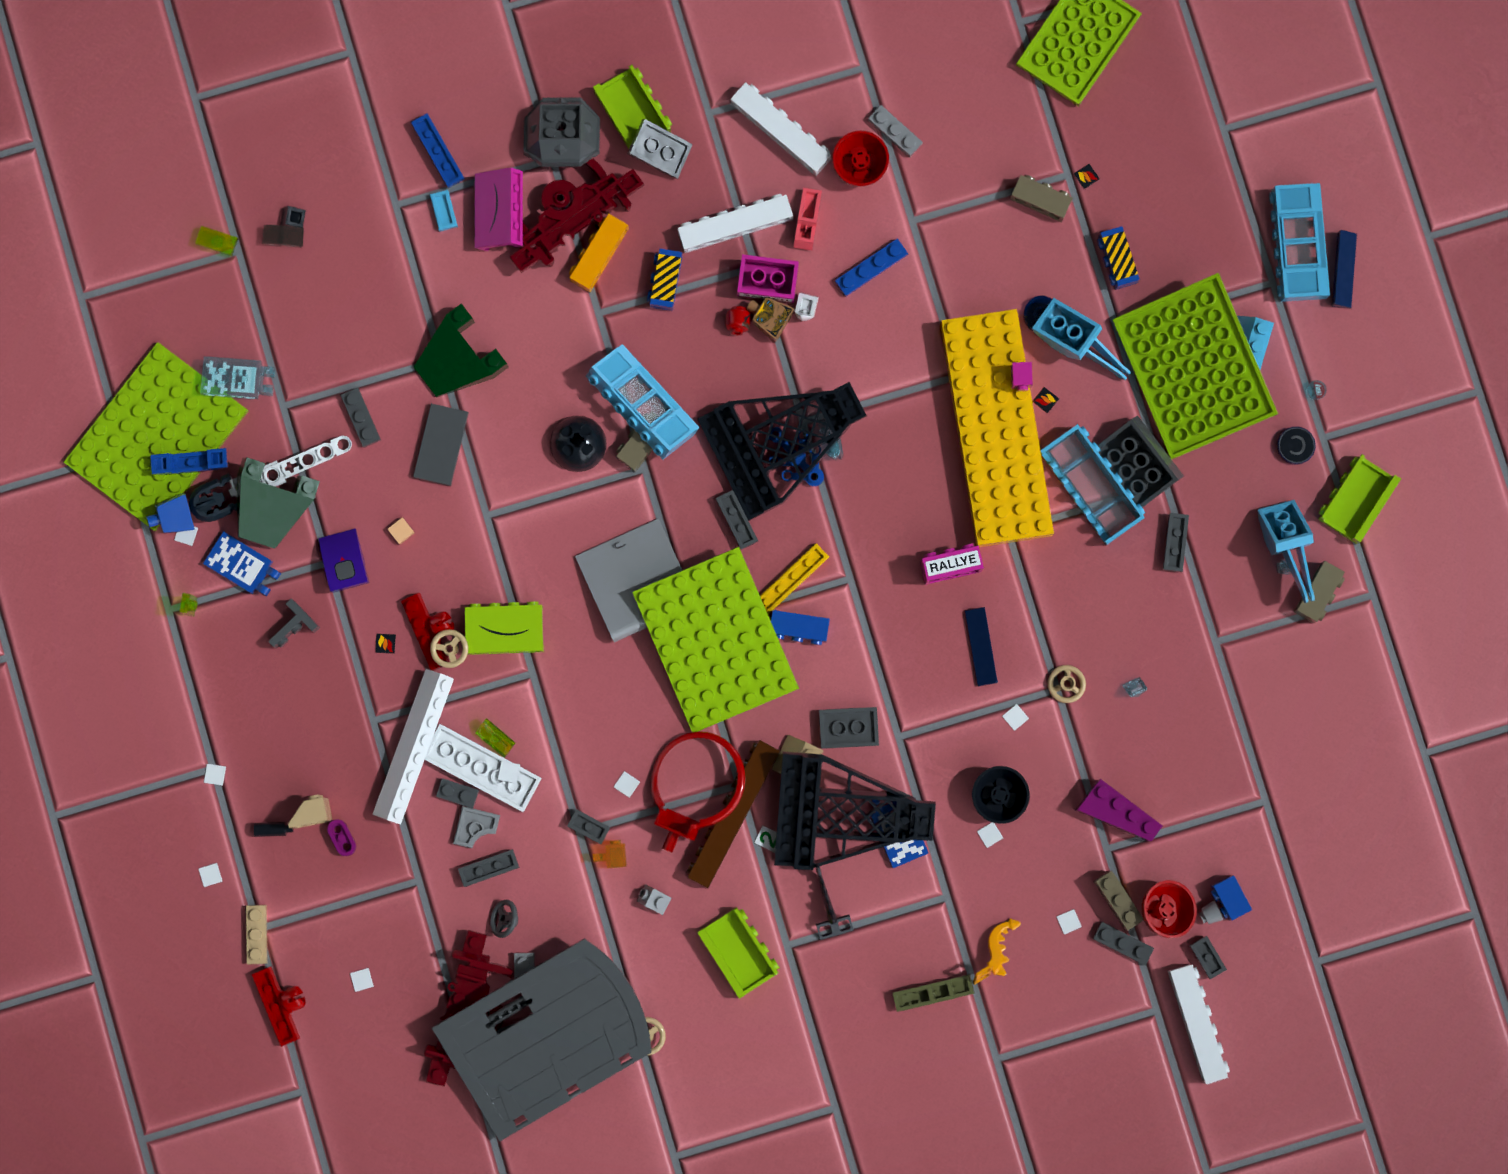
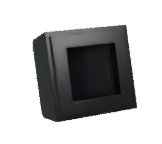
M291 206L284 207L280 225L303 229L306 210Z

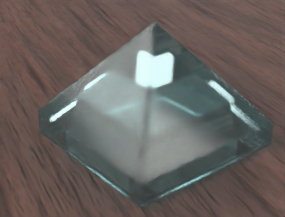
M1140 677L1123 684V688L1130 697H1139L1148 690Z

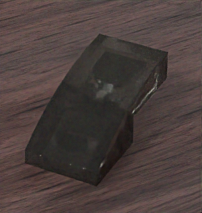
M264 225L262 244L301 248L303 247L304 228Z

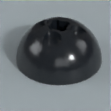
M572 416L562 420L553 430L550 439V449L555 461L561 467L573 472H584L594 468L604 457L607 447L606 436L601 426L593 419L585 416Z
M995 766L982 772L976 779L972 789V800L977 812L984 819L997 824L1010 823L1018 819L1025 812L1030 799L1029 787L1024 777L1018 771L1006 766Z

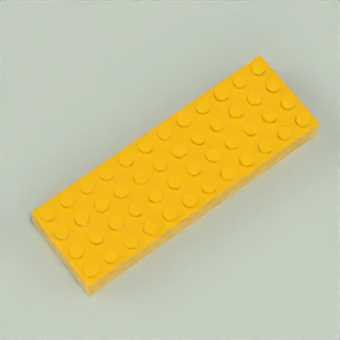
M1017 309L942 320L940 327L976 546L986 547L1053 536L1054 530L1030 388H1028V391H1017V388L1012 389L1011 364L1026 362Z

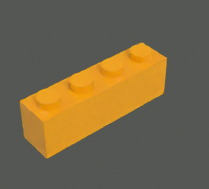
M609 213L598 224V227H600L598 232L591 235L588 241L590 245L587 250L583 249L580 253V261L577 266L573 265L569 272L570 281L589 293L629 230L628 224Z

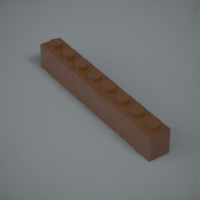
M759 740L758 744L754 742L749 751L752 753L749 761L745 759L743 763L745 787L739 804L727 818L715 824L713 829H708L704 837L707 839L705 845H700L695 854L698 856L695 864L691 862L686 871L689 874V879L706 888H709L780 753V750ZM737 776L731 786L734 788L732 794L727 793L722 803L725 807L730 803L735 794Z

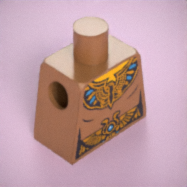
M765 298L762 304L751 300L747 307L748 311L755 314L752 323L775 343L795 310L793 307L770 298Z

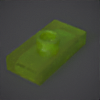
M201 226L195 244L233 256L238 238Z
M182 593L180 613L194 617L197 610V597Z
M487 718L475 733L504 758L516 744Z

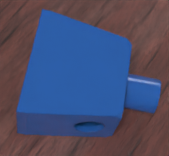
M184 493L155 505L157 514L146 516L149 528L160 525L163 533L195 530L186 494Z

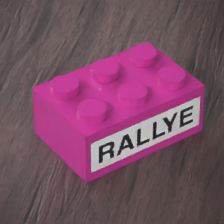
M742 254L737 296L764 300L765 298H770L775 301L794 303L799 261Z
M973 544L964 545L961 550L955 551V548L946 549L939 555H936V552L925 554L920 562L925 585L980 573L984 569L979 546L974 547Z

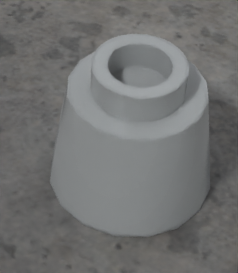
M1215 901L1201 908L1202 912L1199 913L1203 923L1208 922V924L1224 920Z

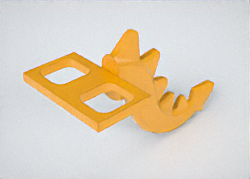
M1010 918L1008 922L1001 923L993 928L988 938L990 960L987 962V967L975 974L974 985L989 977L991 972L994 975H1006L1002 964L1009 962V958L1002 954L1006 946L999 944V942L1005 941V937L1001 933L1008 934V928L1012 931L1021 925L1019 921Z

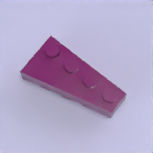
M1102 779L1097 780L1075 810L1148 842H1151L1163 827Z

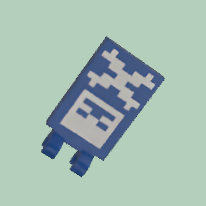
M224 531L203 563L251 594L258 590L267 596L271 589L261 584L267 574L276 580L281 575L280 572L270 567L273 561Z
M872 800L876 806L880 803L879 800ZM889 804L879 808L885 815L893 810ZM877 811L871 815L874 824L883 818ZM895 813L888 818L893 824ZM886 821L878 826L882 833H886L892 828ZM923 840L898 842L884 847L892 868L928 854Z

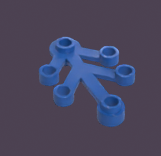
M773 427L771 434L774 431H778L779 437H781L783 430L779 427ZM806 434L805 439H800L798 435L799 443L806 445L809 434ZM769 437L771 441L779 443L780 439ZM782 441L781 446L789 454L791 445L787 441ZM799 446L798 451L805 447ZM819 446L818 453H813L812 450L810 451V453L812 454V463L821 453V446ZM806 454L796 459L797 465L805 472L809 467V464L806 462ZM771 456L769 458V462H771L774 456ZM788 462V463H786V464H784V465H782V466H794V465H793L792 462ZM819 463L804 479L811 486H819L824 480V473L819 469ZM790 470L782 472V479L785 481L798 480L800 478L798 473H792ZM786 472L791 474L789 479L784 478ZM813 473L818 475L817 480L811 479Z

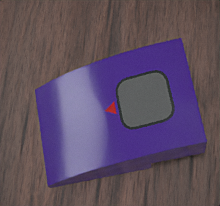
M356 528L319 538L330 592L334 593L369 583Z

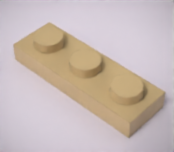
M267 905L246 906L247 964H268Z

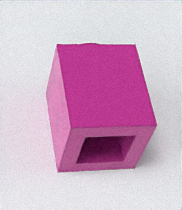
M1015 362L1011 364L1012 389L1017 388V391H1028V388L1032 387V362Z

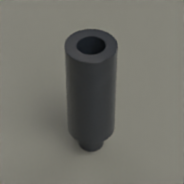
M286 822L254 823L255 837L286 836L287 833H293L294 829L286 825Z

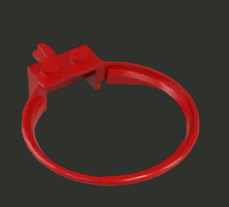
M690 732L672 740L659 754L652 772L651 792L659 809L654 824L669 830L662 849L673 853L679 836L694 841L699 829L721 822L739 804L745 787L744 765L737 750L724 738L709 732ZM696 738L709 739L722 745L732 756L738 776L736 791L730 803L719 813L705 819H700V822L668 808L665 809V803L658 789V772L666 754L680 742Z

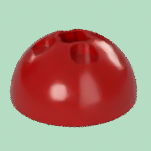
M850 132L843 136L834 148L833 165L835 171L843 181L857 187L872 185L883 177L888 168V149L883 140L871 132Z
M1165 880L1156 883L1146 892L1142 900L1141 912L1146 926L1153 933L1164 938H1178L1185 935L1194 925L1197 907L1192 893L1186 886L1177 881Z

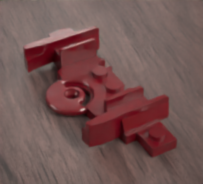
M593 158L586 162V165L599 178V181L594 184L588 185L584 183L576 188L571 182L566 180H555L549 183L542 192V204L545 211L539 216V223L530 231L523 223L524 247L510 256L518 270L523 273L539 260L545 266L549 265L552 267L554 264L552 253L558 251L557 247L566 246L563 238L570 236L574 240L578 232L591 224L592 218L597 223L602 222L603 215L601 212H608L610 214L617 207L613 199L617 198L626 211H630L632 204L627 197L644 186L643 181L635 170L631 169L617 179L613 173L607 176L602 166ZM572 191L574 198L569 208L565 210H555L551 207L552 205H554L557 208L566 207L570 202L569 193ZM563 195L564 199L562 201H558L557 196Z
M468 930L463 950H453L451 957L467 961L469 966L459 964L455 975L457 984L454 981L449 982L448 990L454 993L450 995L445 1015L441 1016L440 1020H446L489 994L490 986L486 983L488 971L512 978L513 970L502 964L490 962L489 955L482 954L487 938L486 934ZM500 1004L487 1012L488 1015L502 1008V1005ZM503 1021L495 1025L496 1031L502 1026ZM438 1039L436 1046L428 1044L424 1050V1055L432 1058L426 1082L445 1087L450 1068H456Z

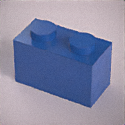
M1234 875L1211 886V895L1215 901H1219L1222 907L1220 912L1225 919L1228 918L1229 921H1232L1252 910Z

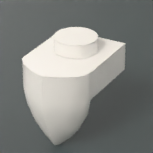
M799 293L795 309L796 317L801 321L812 319L815 316L819 297Z

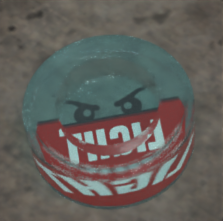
M1318 380L1312 381L1306 389L1308 397L1312 400H1320L1327 391L1325 384Z

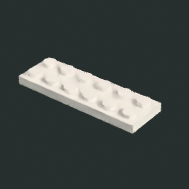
M439 724L433 735L424 759L522 812L525 811L542 779L520 767L517 784L498 780L501 761L510 762L509 760Z

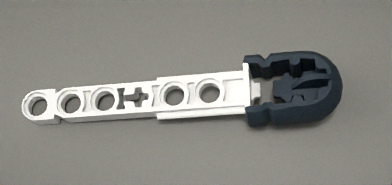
M339 436L330 440L331 443H323L278 463L277 460L264 466L260 482L274 487L286 482V478L328 461L335 454L339 456L348 452L352 446L351 440L347 436ZM340 439H346L349 442L346 450L339 449L337 444ZM324 446L331 449V455L326 458L320 455V449ZM310 454L313 456L314 461L311 465L303 463L302 458L304 455ZM299 457L303 469L299 470V466L293 468V473L289 470L286 471L287 462L291 464L297 463L295 458ZM272 469L278 472V478L274 481L269 480L267 477L268 471ZM228 473L221 476L220 480L214 479L197 487L189 499V507L195 518L204 522H212L232 514L233 510L237 511V503H231L227 508L222 510L214 509V513L208 515L207 512L212 511V506L218 505L221 507L222 502L226 499L222 492L217 493L215 491L213 496L209 498L206 495L200 497L203 493L210 494L213 488L225 486V483L229 481L232 486L229 490L231 497H237V478L232 479Z

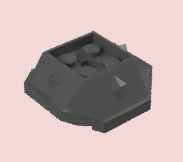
M581 97L542 98L524 118V155L542 167L582 166L592 157L600 154V117Z

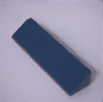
M1339 230L1337 234L1332 307L1351 308L1357 234L1344 230Z
M985 607L967 610L965 615L977 685L979 687L997 684Z

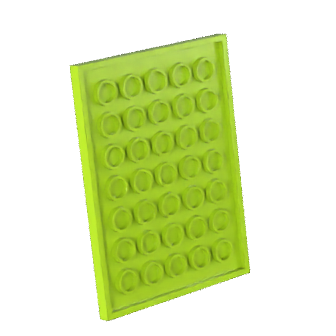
M1219 273L1113 319L1171 459H1175L1278 415V411Z
M157 342L65 459L64 463L149 527L146 516L157 514L155 505L179 494H185L201 473L152 474L151 455L180 454L220 449L249 410L225 392L221 394V389L216 385L211 387L210 393H207L204 387H208V379ZM160 525L153 526L150 528L153 531H156Z
M739 547L632 592L692 732L703 730L799 689Z

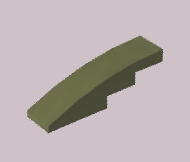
M969 974L893 992L896 1010L899 1012L971 995L975 992L971 975Z

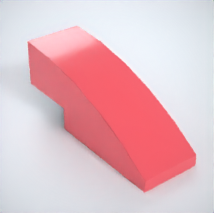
M803 188L793 248L813 249L822 194L821 190Z

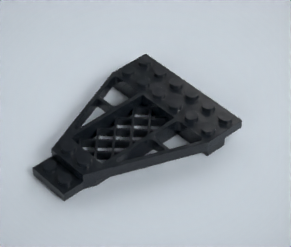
M847 382L831 391L728 401L698 418V421L748 521L783 504L850 428L851 424L867 417L851 383ZM805 399L801 403L775 416H772L766 404L773 401ZM816 401L818 406L813 405L811 403ZM762 403L769 419L746 430L735 406ZM808 406L818 409L815 419L805 417ZM804 408L802 415L794 413ZM820 411L827 423L818 421ZM791 415L801 417L798 428L788 425ZM787 416L785 424L777 422ZM804 419L813 421L811 432L801 430ZM774 423L784 426L781 437L771 434ZM816 423L826 425L823 436L813 433ZM770 425L768 433L760 431ZM786 428L797 430L793 441L784 438ZM830 428L832 434L827 436L828 430ZM757 432L767 435L764 446L754 443ZM799 432L809 434L806 445L796 442ZM770 436L780 439L776 450L767 447ZM812 436L822 438L810 445ZM782 441L792 443L789 454L779 451ZM827 443V447L802 474L796 459ZM795 444L805 447L793 453ZM754 445L763 448L760 457ZM766 449L775 452L772 463L762 460ZM778 453L787 456L784 459L776 462ZM788 462H792L800 478L780 498L769 473ZM763 463L770 464V466L765 468Z
M783 752L774 865L813 870V868H816V865L823 866L898 842L904 843L911 840L933 841L936 802L916 800L915 797L822 754ZM822 762H826L848 773L846 789L820 787ZM854 775L886 790V792L852 790L850 788L851 776ZM833 797H841L843 799L837 803ZM829 798L835 806L826 811L821 804ZM852 798L863 800L856 804V802ZM849 800L854 807L846 813L841 805ZM872 800H883V801H881V802L876 806V804H875ZM868 801L874 808L865 814L860 807ZM888 802L893 810L885 815L879 808ZM819 807L824 812V815L817 820ZM838 808L844 815L835 821L830 814ZM858 810L863 817L855 823L850 815ZM877 811L883 818L874 824L869 817ZM895 813L893 824L888 818ZM826 817L833 822V825L828 829H824L820 824ZM847 818L853 825L849 829L843 830L839 824ZM867 820L872 827L863 832L859 825ZM884 821L892 827L886 833H882L878 828ZM816 837L843 839L842 852L815 861ZM846 839L879 841L845 852Z

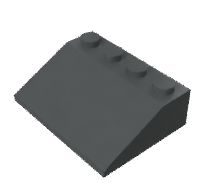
M1139 416L1129 420L1098 445L1101 450L1098 452L1100 456L1108 459L1112 465L1110 469L1113 474L1118 473L1123 480L1121 483L1123 488H1128L1134 496L1132 500L1136 505L1140 504L1142 508L1184 477Z

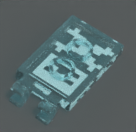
M204 356L200 394L259 399V394L273 396V385H263L264 376L275 378L274 367L262 366V361Z

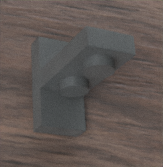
M290 599L286 605L296 615L268 641L276 649L283 647L289 641L287 638L292 633L294 635L302 629L303 623L314 633L320 628L293 599Z

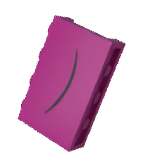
M510 167L476 173L474 183L475 248L489 251L492 247L505 245L523 246V171Z

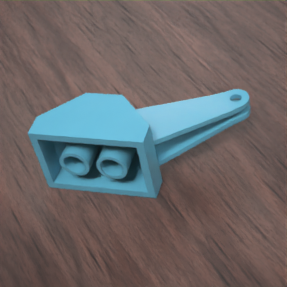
M1055 298L1052 299L1032 328L1034 333L1050 347L1068 358L1081 360L1085 355L1122 380L1127 379L1123 373L1127 375L1131 373L1097 339L1102 330L1100 324ZM1090 346L1096 349L1111 364L1089 350Z
M1295 500L1258 509V519L1266 546L1271 555L1283 554L1304 603H1308L1307 593L1310 600L1315 601L1304 547L1314 543L1313 533ZM1296 549L1305 586L1290 552L1291 550Z

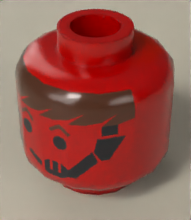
M733 306L726 313V329L732 335H743L744 332L750 329V312L745 307Z

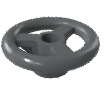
M510 900L498 902L490 917V927L493 934L498 938H505L512 933L518 924L517 908ZM503 906H509L511 912H506ZM499 913V923L496 927V917Z

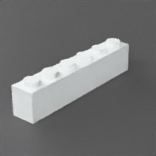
M745 82L731 98V105L813 175L817 176L831 160L830 150L824 145L820 146L817 144L813 135L804 133L801 130L800 124L796 121H790L787 118L788 115L779 108L777 110L773 106L774 103L765 96L763 98L754 85L751 84L749 86Z
M777 194L767 201L763 199L757 200L748 207L741 205L731 212L721 211L712 218L709 216L699 219V222H685L678 228V233L684 253H688L792 221L793 214L787 195Z
M1192 964L1169 970L1168 974L1203 1083L1210 1084L1228 1078L1229 1067L1221 1056L1224 1053L1220 1042L1217 1043L1215 1037L1218 1034L1214 1023L1211 1024L1209 1018L1212 1014L1209 1005H1205L1203 997H1206L1203 986L1198 984L1197 979L1200 976L1197 968H1193Z

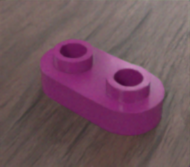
M342 820L331 821L327 830L337 852L342 856L352 855L356 851V842L347 824ZM336 826L341 827L342 830L340 833L335 832ZM345 843L350 844L349 850L344 849Z

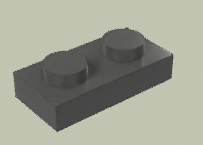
M442 778L436 797L474 808L479 790Z
M577 809L567 825L599 844L603 843L611 828Z
M1207 936L1189 945L1209 979L1227 970Z

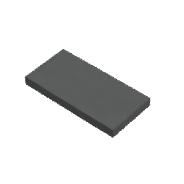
M431 403L414 478L447 486L452 485L469 412Z

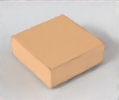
M403 517L388 528V531L399 544L415 533Z

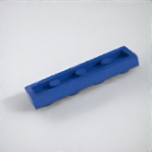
M428 113L412 121V126L447 187L450 188L465 179Z
M897 238L836 279L835 283L845 297H847L908 255V252Z

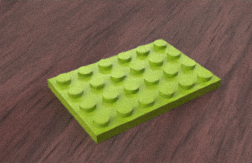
M1060 0L1024 51L1016 66L1079 107L1142 13L1123 0Z

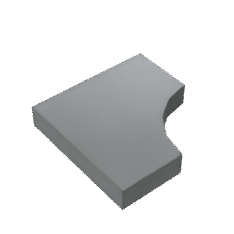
M462 806L453 844L473 848L475 842L481 836L496 834L500 815Z

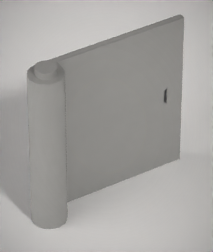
M659 518L575 556L614 643L647 628L632 592L682 571Z

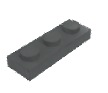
M359 388L342 394V400L362 446L365 448L381 441Z
M731 490L717 497L716 501L740 549L743 550L757 543L758 539L734 491Z
M1169 513L1163 570L1183 572L1189 515Z
M510 850L459 868L458 871L464 887L520 867L514 850Z
M1104 922L1100 923L1093 937L1099 943L1145 966L1154 950L1153 947Z

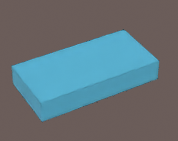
M445 190L430 194L439 231L458 227L449 191Z

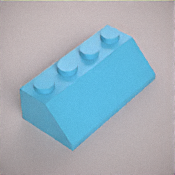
M1237 316L1259 369H1261L1274 323L1257 317Z

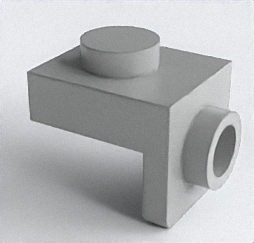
M646 884L639 892L637 902L663 915L672 898Z

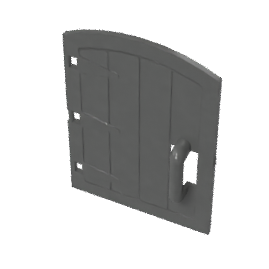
M585 938L432 1027L499 1142L652 1053L647 1021L632 986L615 963ZM521 992V997L494 1013L486 1015V1012ZM525 1007H530L533 1014L497 1034L495 1030L496 1024ZM629 1053L632 1058L621 1064L619 1058ZM576 1084L579 1089L569 1095L566 1089ZM524 1115L527 1120L516 1126L514 1120Z

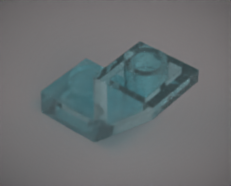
M824 418L821 419V422L827 423ZM818 424V427L821 428L819 431L824 434L826 425ZM830 428L828 430L827 436L832 434ZM841 439L827 453L834 460L837 458L842 460L844 456Z

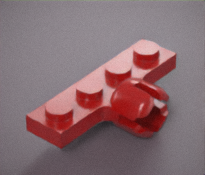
M416 593L401 602L431 671H434L442 666L438 665L431 656V642L439 632L448 629L454 630V622L444 623L452 619L445 611L430 616L421 594ZM436 650L441 660L449 662L444 651Z
M272 967L252 974L280 1046L282 1047L301 1039L292 1019V1013L306 1005L305 997L295 999V996L303 993L301 988L294 986L281 990Z

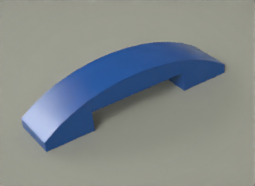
M227 448L191 453L151 455L152 474H181L228 468Z

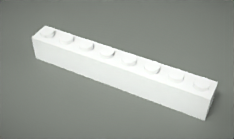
M425 670L373 815L401 824L452 686L453 678L435 671Z

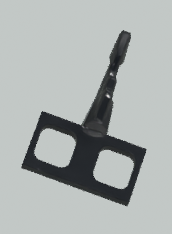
M816 865V872L828 919L816 924L820 940L854 931L849 914L837 918L821 874V868L819 865ZM843 920H849L850 927L839 929L838 923ZM830 925L831 933L821 935L820 927Z

